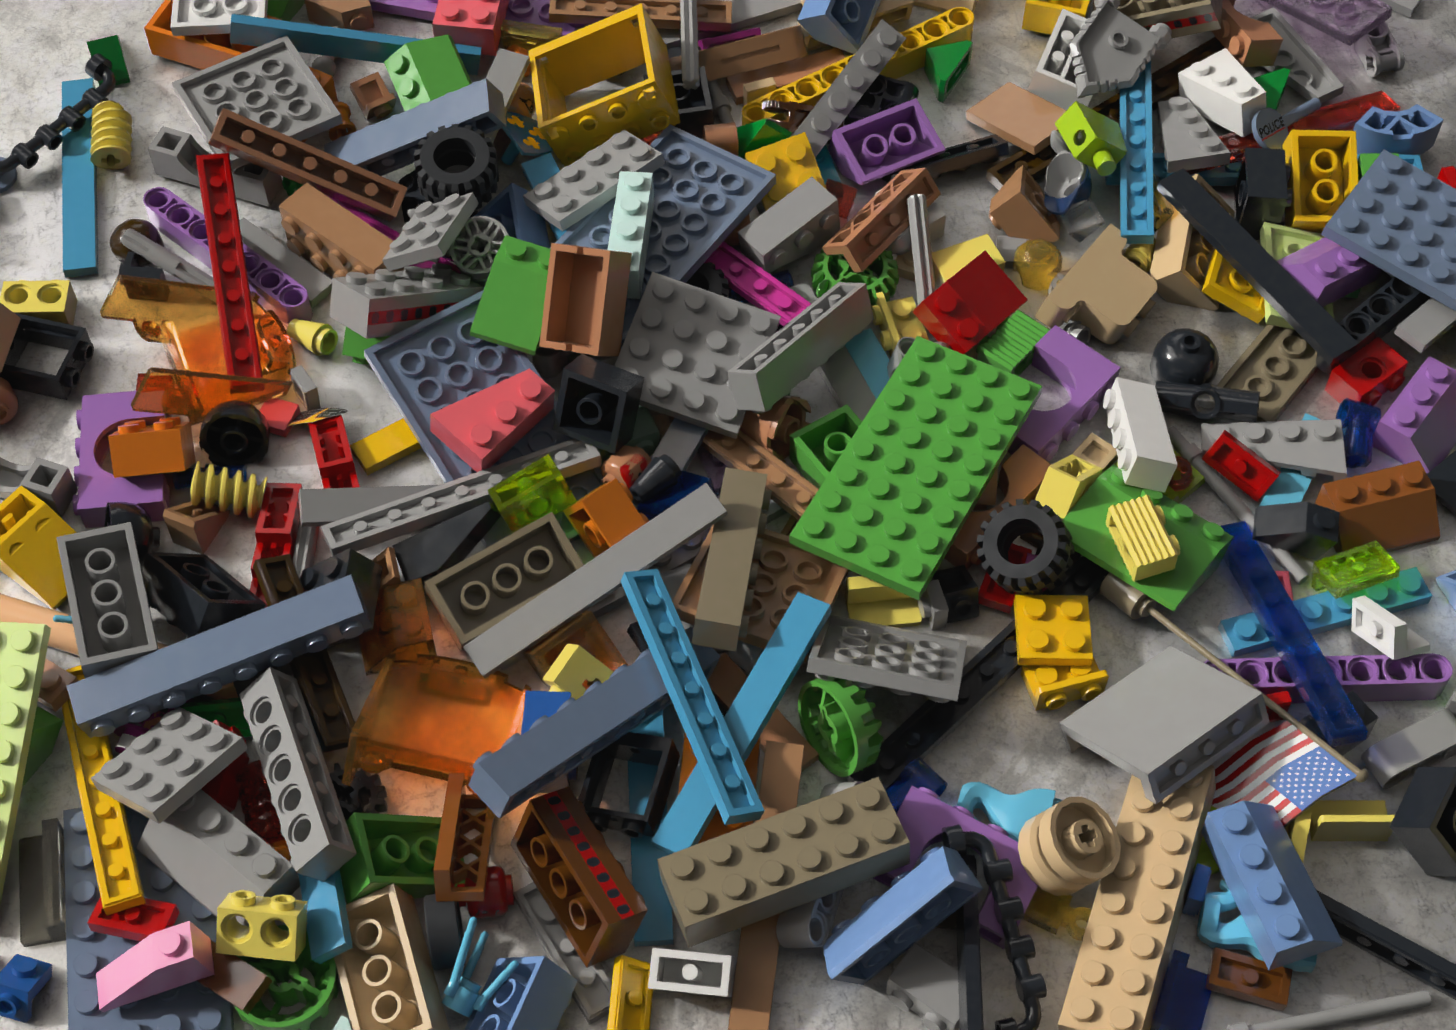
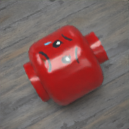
M501 866L488 867L484 901H458L459 907L467 906L469 916L476 917L477 919L504 916L508 911V906L514 905L512 874L506 875ZM466 878L465 883L457 884V887H476V883Z

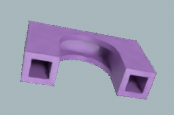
M1057 325L1035 344L1031 365L1062 385L1068 392L1071 400L1055 410L1039 411L1032 409L1007 451L1011 455L1024 444L1043 459L1050 462L1056 455L1059 445L1064 440L1068 442L1075 436L1084 419L1088 421L1092 419L1098 411L1100 403L1103 401L1107 389H1112L1116 377L1119 376L1121 367Z
M165 388L82 396V410H77L76 412L77 426L81 430L80 437L75 439V450L79 458V466L74 467V480L78 487V495H73L72 503L74 514L76 516L80 515L86 529L104 527L107 502L134 503L146 510L152 522L164 521V509L170 508L171 491L164 473L114 478L113 474L102 469V465L110 452L108 436L118 431V426L124 425L125 422L145 420L146 426H150L154 422H159V419L172 417V406Z
M911 786L897 813L910 841V864L873 879L891 888L890 884L895 877L903 872L912 871L920 854L926 848L935 843L942 842L941 832L943 827L959 824L963 831H975L987 837L992 842L999 859H1009L1013 869V881L1006 883L1009 897L1019 896L1025 913L1038 885L1030 879L1021 863L1018 842L1008 837V832L994 824L986 825L974 819V815L966 808L957 805L952 807L939 800L940 797L932 790L924 787L918 789ZM970 847L974 851H976L982 858L980 852L976 848ZM989 886L987 895L979 909L980 937L1005 949L1003 930L995 916L994 899Z

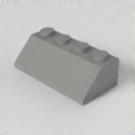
M202 789L196 792L160 824L149 818L136 847L141 854L216 917L217 907L229 893L248 890L254 892L256 896L273 897L281 894L292 895L300 887L299 877L292 864ZM236 916L237 921L241 925L249 926L245 918Z

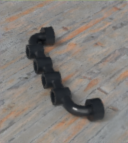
M97 53L87 61L85 72L96 81L103 80V83L96 89L89 88L86 90L82 100L73 107L66 106L63 108L58 118L50 125H41L37 129L35 136L27 143L17 144L13 148L11 155L0 161V174L7 173L20 164L26 169L35 166L39 159V155L36 152L43 146L49 150L58 148L63 139L62 135H60L67 127L73 132L81 130L86 122V118L83 115L90 109L93 110L98 103L109 101L106 97L113 91L116 83L115 75L111 71L112 62Z
M959 824L943 827L941 832L943 846L957 850L960 856L966 855V847H973L982 856L984 877L986 883L991 888L995 916L998 923L1001 924L1005 938L1006 955L1009 962L1012 963L1016 976L1017 994L1025 1008L1026 1015L1021 1023L1017 1024L1013 1017L996 1020L995 1030H1037L1042 1018L1039 999L1047 996V989L1042 974L1032 975L1028 959L1035 958L1036 955L1033 939L1029 934L1021 936L1017 925L1018 920L1024 919L1022 901L1019 896L1009 897L1006 883L1013 881L1012 865L1008 858H998L992 842L984 835L975 831H963Z

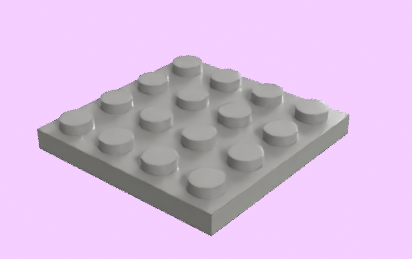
M287 35L172 82L174 92L207 144L223 108L299 141L343 123L340 112ZM209 145L214 154L227 153ZM229 153L232 170L251 163Z
M652 272L615 367L645 377L639 406L736 439L747 410L736 408L727 372L776 333L781 316Z
M830 615L814 642L806 672L815 673L817 678L826 681H833L836 678L851 680L854 685L862 688H873L874 685L887 687L891 692L898 695H911L913 692L927 695L928 699L935 702L957 701L967 641Z

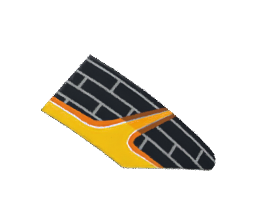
M319 408L303 411L288 426L316 422L335 415L345 414L348 410Z

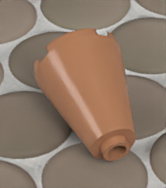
M786 395L772 406V409L767 412L756 414L751 410H747L740 430L782 462L787 463L784 459L789 456L790 434L811 424L805 421L806 412L811 413V407L808 401L800 397Z

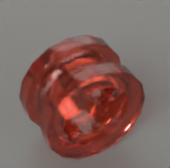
M1175 456L1178 464L1176 468H1180L1181 473H1186V475L1181 474V479L1173 480L1172 476L1168 485L1174 491H1181L1189 487L1192 482V467L1187 459Z

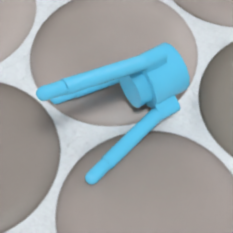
M476 917L469 919L450 981L443 992L446 995L442 1000V1004L467 1017L471 1016L474 1009L482 1012L488 1000L519 965L517 960H513L480 995L478 992L481 986L470 980L489 936L488 932L483 931L461 975L477 924Z

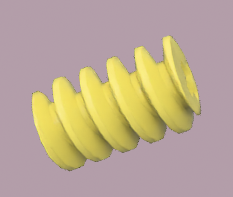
M112 100L98 103L92 110L90 161L95 166L103 169H123L132 160V117L117 102Z
M197 461L190 488L192 505L197 506L204 497L207 509H211L215 502L219 501L221 512H225L229 505L233 504L234 514L239 515L243 508L247 507L248 518L252 519L261 508L268 477H265L262 483L257 485L256 474L252 473L248 480L243 482L242 471L240 470L231 479L229 478L227 467H224L219 475H215L214 464H209L205 472H201L200 461Z

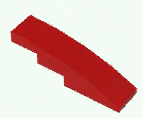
M342 415L309 422L308 425L323 487H360Z
M301 483L266 484L255 529L257 543L250 568L252 573L250 591L264 603H266L253 565L257 559L290 554L293 561L300 518L298 493L299 489H302Z

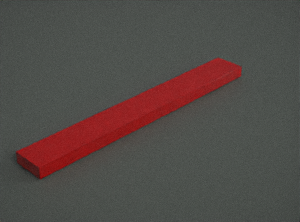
M229 153L196 155L229 392L264 388L230 155Z

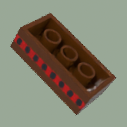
M570 787L530 799L510 845L584 965L588 968L598 962L600 963L625 953L648 911L643 896L635 890L625 874L623 865L615 859L606 845L603 834L595 828L586 814L583 803L575 797Z

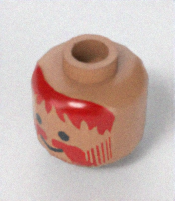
M623 446L618 452L610 455L601 466L602 484L616 478L619 483L625 484L629 489L651 462L650 456L640 447Z

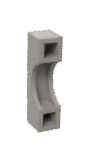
M162 126L148 147L155 173L200 187L196 155H208L211 153L202 148L191 134ZM248 163L232 170L236 198L270 207L283 186L281 175L253 163Z
M0 457V498L6 499L17 488L23 486L44 501L62 518L73 499V495H76L78 492V488L67 466L38 457L32 465H19Z

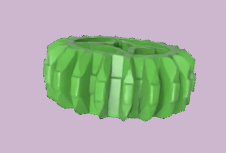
M822 249L820 254H816L813 267H811V285L813 291H816L818 298L838 282L866 283L871 306L877 305L876 293L883 292L886 302H888L890 298L894 297L897 284L899 283L897 260H893L892 251L884 250L863 272L854 273L843 254L826 255ZM872 271H874L878 275V279L875 276H873ZM831 273L837 276V280L831 276Z

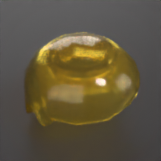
M1045 239L1027 240L1018 246L1015 251L1013 270L1020 274L1024 287L1037 291L1047 290L1053 278H1055L1058 272H1061L1062 254L1055 245Z

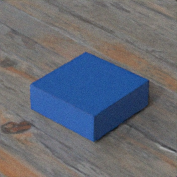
M1197 863L1190 881L1182 913L1193 917L1198 915L1209 883L1211 867Z

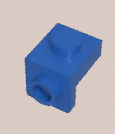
M16 954L0 972V1016L27 1023L32 1017V1000L52 977V964Z

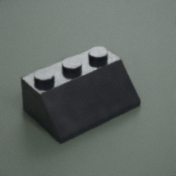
M148 552L146 555L142 573L149 607L157 609L166 617L165 620L169 624L178 627L185 633L186 639L264 609L266 603L205 554Z

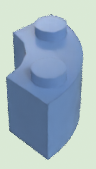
M1418 104L1408 110L1398 112L1385 111L1372 106L1355 123L1353 131H1356L1357 154L1381 153L1385 149L1390 153L1421 155L1434 146L1444 119Z

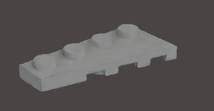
M1275 7L1250 17L1258 21L1268 22L1283 38L1274 65L1262 66L1269 72L1283 68L1290 69L1286 84L1308 100L1318 98L1321 103H1324L1343 94V83Z
M1172 97L1168 101L1158 102L1157 115L1160 131L1162 132V144L1165 148L1164 155L1165 160H1167L1168 173L1177 172L1183 168L1185 170L1230 164V151L1188 98Z
M1341 419L1201 423V450L1204 454L1221 433L1226 430L1278 471L1282 467L1301 470V475L1316 477V474L1319 473L1334 476L1333 480L1335 481L1347 478Z

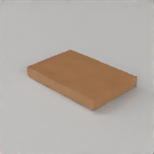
M1007 82L966 111V119L1036 155L1050 145L1051 132L1053 130L1059 132L1055 122L1067 110L1011 82Z

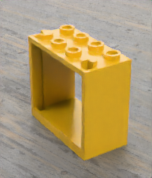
M642 3L528 51L538 129L564 167L574 163L586 155L588 151L597 148L624 129L641 139L664 130L669 124L674 126L680 123L667 45ZM638 18V22L633 23L632 20ZM546 56L547 59L542 61L541 58ZM646 63L647 80L567 112L565 96Z

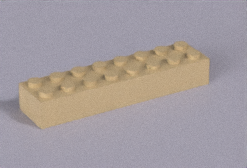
M1213 765L1208 766L1157 804L1146 799L1141 780L1131 775L1116 826L1121 844L1120 859L1114 871L1100 880L1058 1021L1059 1030H1150L1203 838L1201 831L1207 813L1210 812L1216 790L1215 767Z

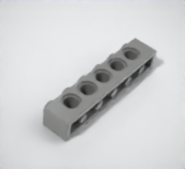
M269 667L239 694L244 709L243 714L248 721L252 733V742L260 758L262 774L268 783L272 796L271 802L276 809L281 824V833L286 840L291 855V864L297 873L324 882L357 853L298 681L292 676Z

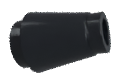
M663 454L659 458L654 457L629 490L636 501L644 504L647 500L678 483L677 479L682 475V472L676 462L668 455Z

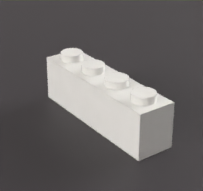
M1116 377L1112 389H1107L1105 392L1103 408L1107 412L1108 428L1112 432L1113 448L1117 452L1118 468L1122 471L1124 483L1165 493L1178 464L1155 385Z

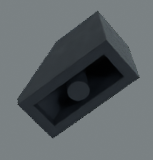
M1308 501L1258 506L1254 514L1252 539L1316 561L1338 543L1340 512Z

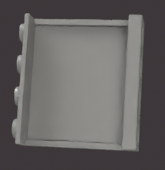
M1169 646L1059 723L1070 753H1073L1081 746L1087 747L1140 779L1146 799L1157 804L1270 722L1262 692Z

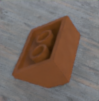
M1420 460L1324 483L1315 501L1317 505L1340 512L1338 543L1333 547L1342 564L1436 541L1440 538L1435 488Z

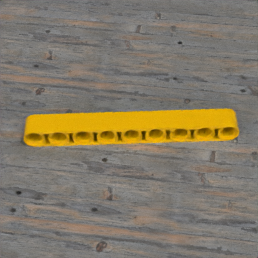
M955 7L900 32L906 39L879 74L898 79L925 66L927 48L965 40L972 41L973 12L965 7ZM855 54L747 103L742 108V125L766 118L783 121V113L774 114L762 110V102L765 100H776L786 103L792 101L815 106Z

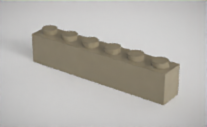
M725 468L719 501L726 509L728 515L714 524L692 637V644L736 652L738 637L746 638L750 616L743 615V610L751 611L754 589L747 587L748 584H756L759 564L752 563V559L760 560L763 538H758L757 534L764 535L768 514L761 513V510L768 511L772 490L765 489L768 474Z

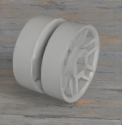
M488 216L469 218L449 248L451 257L461 274L469 275L472 281L483 287L486 285L494 258L505 235L509 236L499 221Z

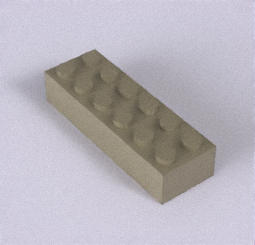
M879 777L661 857L657 861L662 884L689 948L910 864V841Z

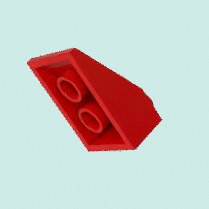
M985 250L924 299L913 310V313L938 342L947 343L952 350L966 354L1027 302L1028 299Z

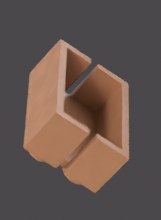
M551 243L539 347L595 356H619L632 253Z

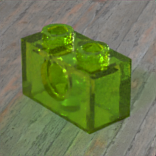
M549 454L487 490L512 533L550 512H553L555 515L577 502Z

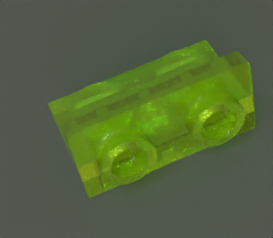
M1375 540L1313 562L1311 587L1315 591L1327 589L1335 599L1399 577L1400 566Z

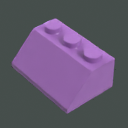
M917 98L833 130L828 146V151L841 174L860 185L942 154L946 150Z
M1326 237L1277 260L1322 307L1377 280L1382 272L1381 268Z
M1428 356L1379 421L1369 445L1402 464L1420 460L1426 473L1441 463L1456 445V370Z

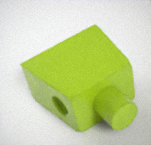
M1077 101L1055 122L1073 157L1096 169L1101 176L1112 174L1116 169V164L1126 155L1127 149L1119 124Z

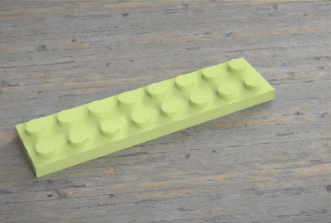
M0 622V904L51 628L46 624Z

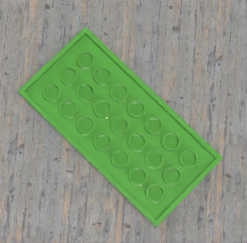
M917 336L790 533L789 543L916 600H920L1039 399L1042 386Z

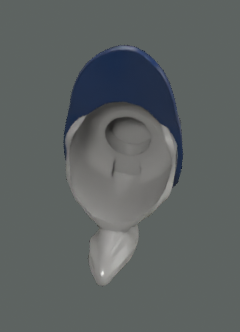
M1053 130L1051 132L1050 144L1057 155L1053 158L1046 171L1044 205L1050 213L1063 215L1068 210H1078L1088 202L1092 192V178L1088 166L1073 157L1061 134Z

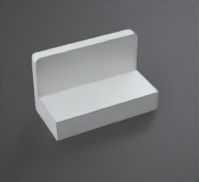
M1366 596L1352 599L1351 631L1389 658L1397 660L1430 651V643L1407 628V623Z

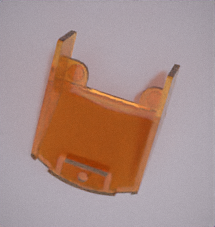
M118 275L100 310L102 318L132 321L135 330L145 341L162 343L171 369L156 367L148 369L131 402L132 410L188 416L191 426L202 423L207 413L222 402L238 400L255 406L287 395L293 383L290 369L296 367V358L285 327L273 310L266 311L258 303L260 296L256 292L250 291L263 378L227 375L214 286Z
M397 653L388 654L350 733L342 784L350 786L358 768L372 774L394 768L448 781L449 773H464L466 787L475 797L479 798L468 786L475 770L473 765L482 754L487 751L496 752L502 748V745L509 737L515 733H521L525 691H532V687L525 684L524 690L508 683L509 675L500 671H496L487 678H484L474 663L460 659L417 654L416 661L396 660ZM488 807L486 818L494 820L495 814Z

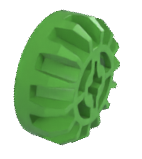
M816 678L805 683L799 692L798 713L801 727L808 743L819 753L820 763L831 773L839 777H848L874 764L877 760L883 742V736L878 733L882 722L875 719L872 709L876 705L874 702H867L865 699V688L854 685L851 680L836 678L833 681H826Z
M277 925L280 929L289 931L287 925ZM307 928L306 946L295 962L236 955L272 980V983L267 988L275 1002L271 1011L264 1006L261 998L248 1015L235 1007L240 1018L252 1025L255 1030H310V1023L319 1016L324 1019L329 1013L328 1005L331 1000L337 999L339 975L335 959L333 957L321 964L312 960ZM304 967L313 975L315 987L311 986L309 979L302 977L301 972ZM299 1002L306 1005L301 1010L292 1014H278L282 1006H294Z

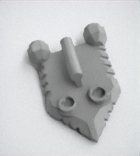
M1095 0L1096 10L1090 14L1091 17L1085 21L1086 25L1081 27V32L1076 34L1069 44L1071 58L1073 59L1072 64L1075 68L1077 98L1098 94V92L1104 93L1107 90L1114 91L1115 89L1132 87L1138 79L1139 73L1145 69V64H1148L1151 60L1150 57H1153L1156 53L1155 50L1165 49L1171 40L1172 31L1170 27L1164 23H1157L1152 25L1148 31L1117 10L1120 0Z

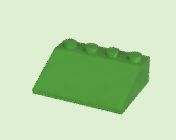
M1114 464L1093 482L1062 520L1072 536L1070 541L1074 545L1076 552L1173 612L1218 569L1234 538L1218 524L1208 522L1193 513L1192 509L1188 506L1178 504L1163 495L1162 492L1126 485L1121 469ZM1149 495L1153 505H1160L1166 520L1164 527L1168 535L1173 534L1177 538L1180 546V555H1178L1175 569L1134 582L1115 545L1114 539H1112L1111 533H1109L1108 527H1106L1108 508L1111 505H1117L1118 503Z

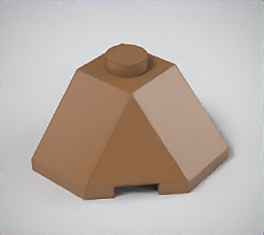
M1022 165L991 199L989 218L992 224L998 230L1003 229L1009 237L1056 242L1060 239V223L1056 215H1048L1049 211L1044 205L1045 194L1042 188Z

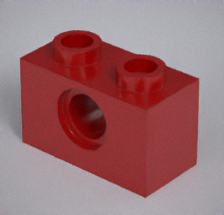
M1377 337L1331 371L1324 390L1351 414L1356 415L1364 408L1371 409L1388 390L1394 392L1402 385L1405 380L1403 374L1408 361L1380 337Z

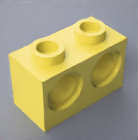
M70 280L3 281L0 303L12 312L74 325L77 298Z
M248 890L229 893L217 907L216 953L295 962L306 946L308 901L295 900L293 896L285 894L273 897L256 896L254 892ZM236 916L245 918L249 926L241 925L237 921ZM275 920L284 922L288 926L289 931L280 929L276 925Z

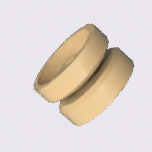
M1068 797L1027 820L1019 832L1018 851L1021 863L1028 876L1042 890L1056 896L1071 895L1085 886L1104 878L1114 871L1120 859L1121 844L1117 829L1111 818L1097 803L1084 797Z

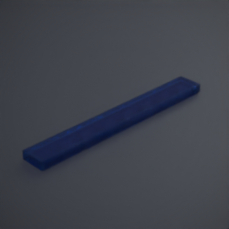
M1242 521L1221 525L1225 532L1234 537L1223 559L1328 744L1331 747L1366 740L1368 734L1366 726L1258 542L1252 539L1253 534L1247 523Z

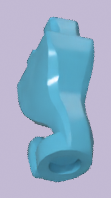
M969 782L962 785L957 806L966 808L972 814L974 809L979 808L983 810L991 824L1003 828L1008 832V837L1018 842L1019 832L1027 820L1062 800L1054 798L1056 790L1039 788L1010 795L988 784Z
M1221 880L1219 887L1225 892L1205 894L1198 918L1197 937L1209 947L1246 950L1256 959L1264 961L1242 915L1229 923H1222L1219 920L1221 913L1237 908L1225 880ZM1317 954L1284 965L1283 967L1293 969V971L1312 973L1316 966Z

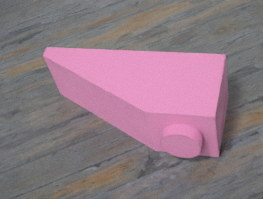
M191 921L150 934L96 973L99 1010L106 1012L215 975L211 939Z

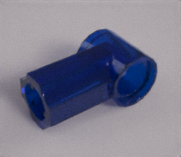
M1345 398L1337 410L1336 419H1341L1346 467L1352 469L1367 467L1372 462L1373 434L1381 420V409Z
M918 757L904 768L898 776V781L886 790V793L897 814L911 786L918 789L920 787L928 788L940 797L948 784L921 757Z

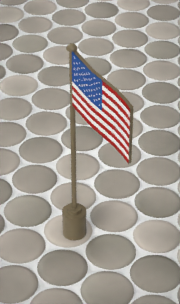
M1108 573L1101 584L1100 593L1129 617L1136 620L1152 615L1225 674L1258 690L1155 609L1157 601L1112 573ZM1263 694L1265 705L1282 717L1285 722L1248 742L1215 769L1216 790L1211 806L1219 809L1241 801L1273 805L1285 828L1322 797L1354 780L1357 782L1366 781L1369 773L1365 768L1360 770Z

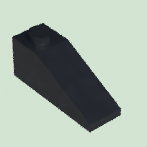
M488 501L392 545L406 584L417 591H425V581L462 562L501 517L499 509Z

